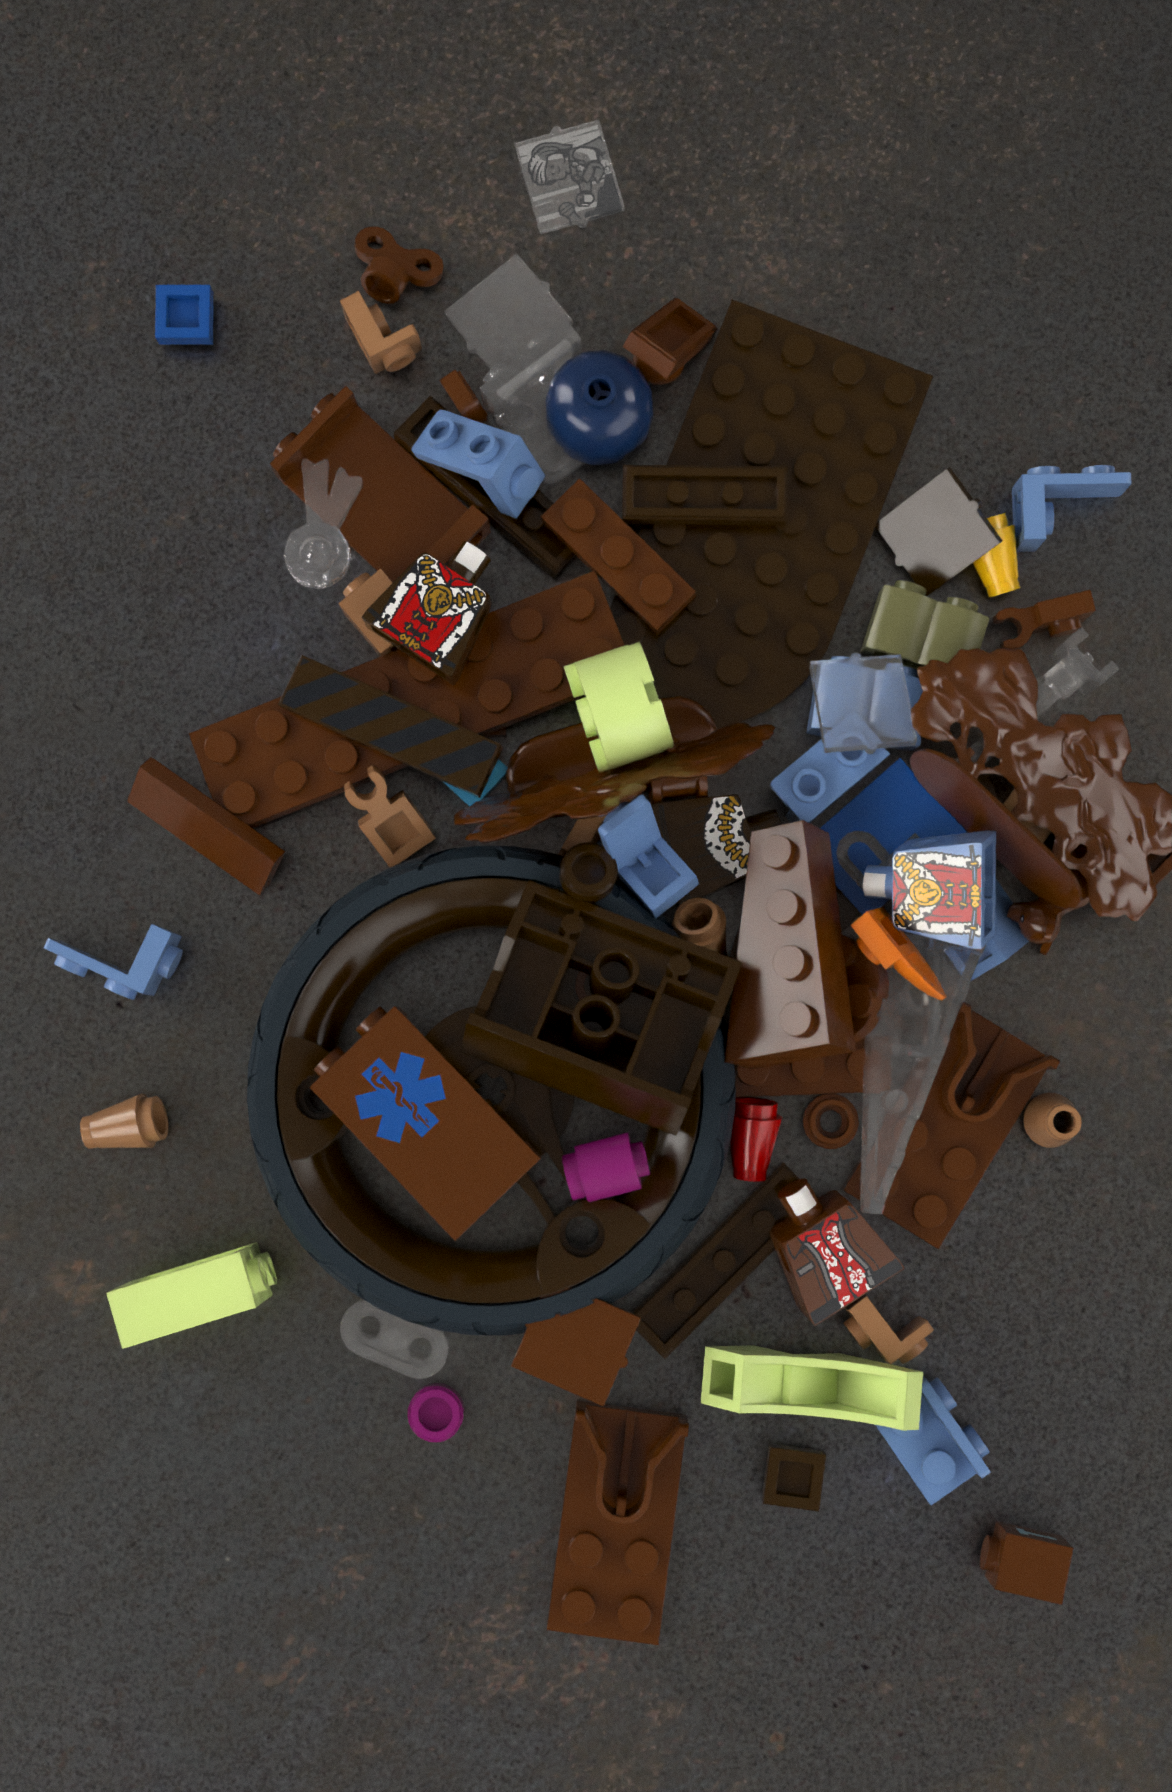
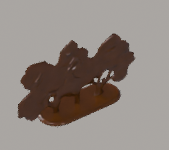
M979 648L970 650L960 649L948 663L930 660L926 666L919 667L917 673L923 692L918 702L911 708L912 727L923 738L934 742H952L958 755L959 763L939 751L931 749L917 750L910 757V765L918 782L968 832L996 831V858L1038 897L1062 908H1076L1082 901V889L1070 869H1079L1087 881L1090 905L1099 917L1110 916L1116 918L1125 914L1131 921H1139L1158 895L1147 857L1150 853L1163 856L1172 852V795L1161 788L1156 782L1142 784L1139 782H1127L1123 779L1122 768L1132 748L1122 714L1100 715L1095 721H1089L1082 714H1062L1054 726H1045L1037 718L1038 682L1026 654L1021 649L998 648L990 653ZM955 722L961 724V735L957 739L950 732V727ZM973 726L981 730L984 740V749L977 762L971 760L975 752L970 747L967 748L969 730ZM989 756L1000 759L999 765L992 768L986 767L985 762ZM992 773L1001 775L1014 786L1018 793V804L1011 812L977 780L980 774ZM1022 821H1031L1035 826L1051 830L1055 835L1052 851ZM1080 844L1087 846V853L1084 857L1078 859L1070 855Z
M681 696L661 698L674 743L672 748L663 750L664 752L599 773L589 745V741L598 739V735L587 738L582 722L535 736L522 743L510 757L506 770L507 790L509 793H499L476 801L469 808L457 812L454 815L455 825L483 823L468 834L465 840L489 843L528 831L549 818L567 815L572 819L606 816L617 809L621 802L633 799L641 793L647 792V784L661 778L692 779L725 774L738 764L740 760L749 757L762 748L764 745L762 741L770 739L776 727L768 724L751 727L747 723H732L717 729L710 712L697 701Z

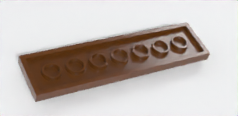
M594 570L490 612L455 686L399 649L342 673L481 736H485L583 697L584 695L576 698L573 697L563 666L624 646V643ZM281 697L189 733L213 801L251 828L345 792L344 784L350 781L354 788L372 781L367 771V768L371 765L379 768L384 776L408 767L404 763L281 708L278 705Z

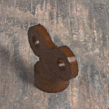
M377 226L366 227L356 235L355 253L359 259L368 263L361 276V285L373 299L381 303L393 304L399 300L409 281L416 286L430 287L441 280L444 268L443 260L434 251L425 248L410 250L402 248L396 243L390 232ZM375 242L380 244L382 247L379 249H373L369 247L368 244ZM424 264L427 265L430 268V270L421 271L416 266Z

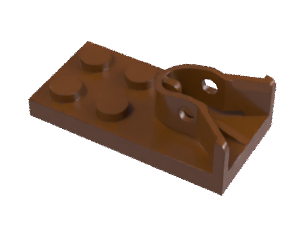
M965 1001L954 1002L841 1189L939 1249L1047 1069L1056 1070L1060 1060L1052 1055H1044L979 1015Z
M577 1400L547 1630L659 1645L684 1442L689 1432L687 1415L605 1404L603 1407L594 1402Z

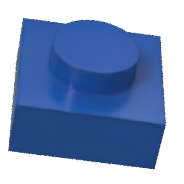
M156 285L155 338L159 345H213L214 292L210 285Z

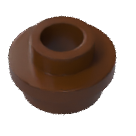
M823 1094L814 1098L807 1105L803 1114V1128L807 1137L814 1144L825 1149H837L847 1145L854 1138L858 1130L859 1119L854 1105L848 1099L838 1094ZM829 1110L835 1111L840 1118L838 1128L832 1132H826L820 1125L822 1114Z

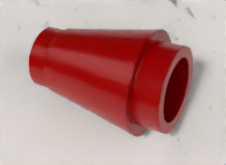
M755 1097L735 1098V1115L730 1141L734 1178L752 1182L766 1180L767 1170L782 1121V1116L777 1114L778 1103L776 1101Z

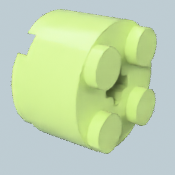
M640 642L631 645L627 644L563 666L573 697L585 696V698L575 702L586 737L590 738L598 735V739L589 741V745L599 773L664 752L663 750L674 746L661 699L659 700L653 683L654 678Z

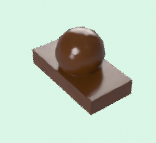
M673 298L633 329L623 347L633 354V362L641 369L647 382L654 385L667 384L675 381L682 373L684 365L711 342L718 328L679 298Z

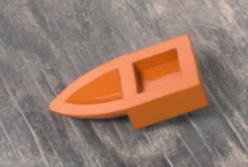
M884 907L866 911L851 924V927L859 936L856 939L859 949L875 965L881 963L885 970L893 967L912 985L933 998L941 1001L947 998L929 964L906 934L893 926L892 917Z

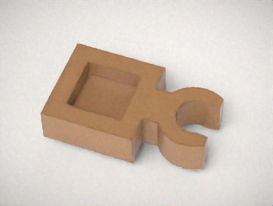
M371 765L367 768L370 779L375 783L373 791L368 794H361L348 781L344 784L345 796L353 807L368 811V814L358 820L359 827L387 865L393 867L436 839L433 829L404 790L389 798L384 774L379 768Z

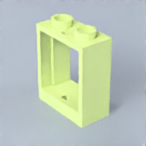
M255 1242L132 1280L106 1294L122 1349L256 1308L273 1295L270 1286L277 1284V1277L270 1254L268 1252L260 1253L258 1243Z

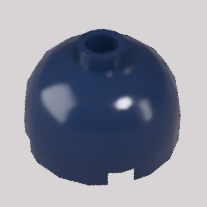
M607 350L587 351L567 360L553 376L545 399L547 428L552 437L554 436L556 442L564 448V452L572 459L591 465L614 464L624 459L626 454L634 451L638 445L640 446L645 441L653 420L652 391L641 369L625 356Z

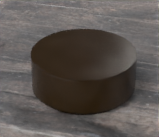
M591 842L577 844L565 853L561 861L559 872L561 886L569 896L588 903L600 901L609 895L615 885L618 872L617 863L608 854L604 846Z

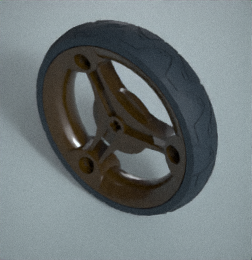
M490 845L452 848L413 858L371 877L328 908L292 948L268 991L253 1035L247 1082L250 1133L258 1166L267 1190L282 1219L307 1253L330 1276L350 1292L389 1314L439 1331L482 1336L522 1334L527 1329L525 1324L551 1319L555 1314L563 1316L594 1303L592 1300L595 1298L612 1304L627 1295L651 1277L675 1253L693 1230L711 1199L717 1181L720 1178L729 1142L731 1141L735 1115V1067L733 1064L725 1063L728 1027L724 1016H722L694 1089L691 1103L677 1135L669 1134L648 1125L643 1145L651 1175L640 1177L642 1189L593 1202H588L586 1197L577 1199L566 1204L555 1213L529 1171L517 1181L535 1203L547 1223L540 1244L503 1251H476L436 1242L412 1231L395 1220L371 1198L355 1177L338 1141L347 1130L346 1125L331 1110L327 1113L320 1112L311 1104L310 1086L319 1078L314 1072V1068L336 1048L347 1017L361 994L388 965L422 943L442 935L478 928H508L528 880L567 894L563 890L559 879L561 861L564 856L517 846ZM617 880L608 896L600 901L590 903L681 938L673 930L672 924L662 914L655 919L638 897L626 885ZM476 1006L457 1011L435 1025L425 1037L475 1090L476 1088L483 1087L482 1084L478 1083V1080L485 1073L491 1079L502 1077L505 1080L507 1089L500 1090V1093L505 1094L504 1099L498 1104L491 1098L485 1100L541 1156L546 1152L549 1154L567 1183L562 1162V1155L565 1152L559 1138L571 1117L575 1096L460 1052L466 1022ZM586 1216L597 1224L599 1232L597 1238L591 1244L578 1246L568 1239L566 1226L575 1217ZM572 1287V1289H569L557 1295L540 1299L541 1296L552 1294L565 1288Z

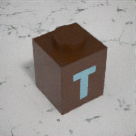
M996 1521L993 1536L986 1535L983 1541L980 1568L986 1570L985 1577L995 1590L1062 1605L1074 1548L1060 1535Z

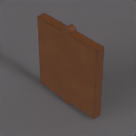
M572 1287L565 1288L552 1294L541 1296L540 1299L557 1295L559 1293L572 1289ZM595 1298L592 1300L594 1303L563 1316L555 1314L551 1319L525 1324L527 1329L511 1367L604 1407L619 1369L625 1368L628 1365V1359L625 1355L641 1317Z

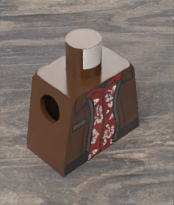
M805 1178L795 1180L779 1191L778 1198L789 1217L775 1225L770 1230V1236L795 1303L814 1326L905 1269L901 1261L855 1207L838 1191L832 1190L817 1198L808 1180Z

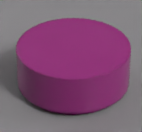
M431 1383L423 1386L414 1394L410 1401L407 1415L409 1425L413 1432L425 1441L442 1442L448 1440L456 1434L464 1418L462 1398L455 1389L446 1384Z

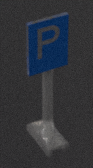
M1082 627L1049 655L1056 665L1043 675L1045 682L1038 687L1037 718L1059 698L1066 700L1078 689L1086 696L1120 669L1111 661L1100 670H1097L1092 664L1094 661L1093 656L1089 652L1083 654L1076 647L1089 636ZM983 736L970 747L975 752L971 757L973 762H977L983 752ZM989 756L986 762H988L993 756ZM901 758L896 760L820 828L830 835L836 887L861 915L866 911L882 907L888 901L887 899L865 897L863 878L868 865L892 866L894 850L907 840L967 832L918 782L913 771Z

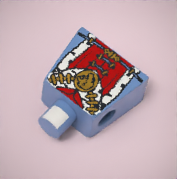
M988 830L907 840L894 850L892 866L868 865L866 867L863 878L864 895L866 898L892 900V923L897 930L973 949H982L995 935L996 831Z

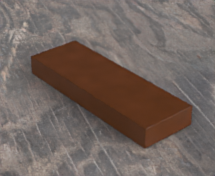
M152 757L139 767L127 802L260 896L270 885L285 851Z

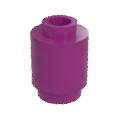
M628 1132L574 1146L575 1152L562 1155L564 1172L573 1200L586 1197L588 1202H593L642 1189L640 1177L651 1175L643 1142L631 1143Z

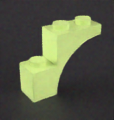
M755 1345L705 1346L701 1403L736 1413L807 1415L863 1422L903 1431L919 1430L923 1371L842 1353L790 1354Z

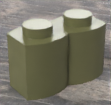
M898 580L895 581L894 586L884 585L879 591L860 654L882 663L906 666L916 670L919 667L926 666L930 660L948 663L960 649L981 648L989 617L978 613L979 606L969 600L948 597L946 603L939 602L925 596L927 590L924 587L912 582Z

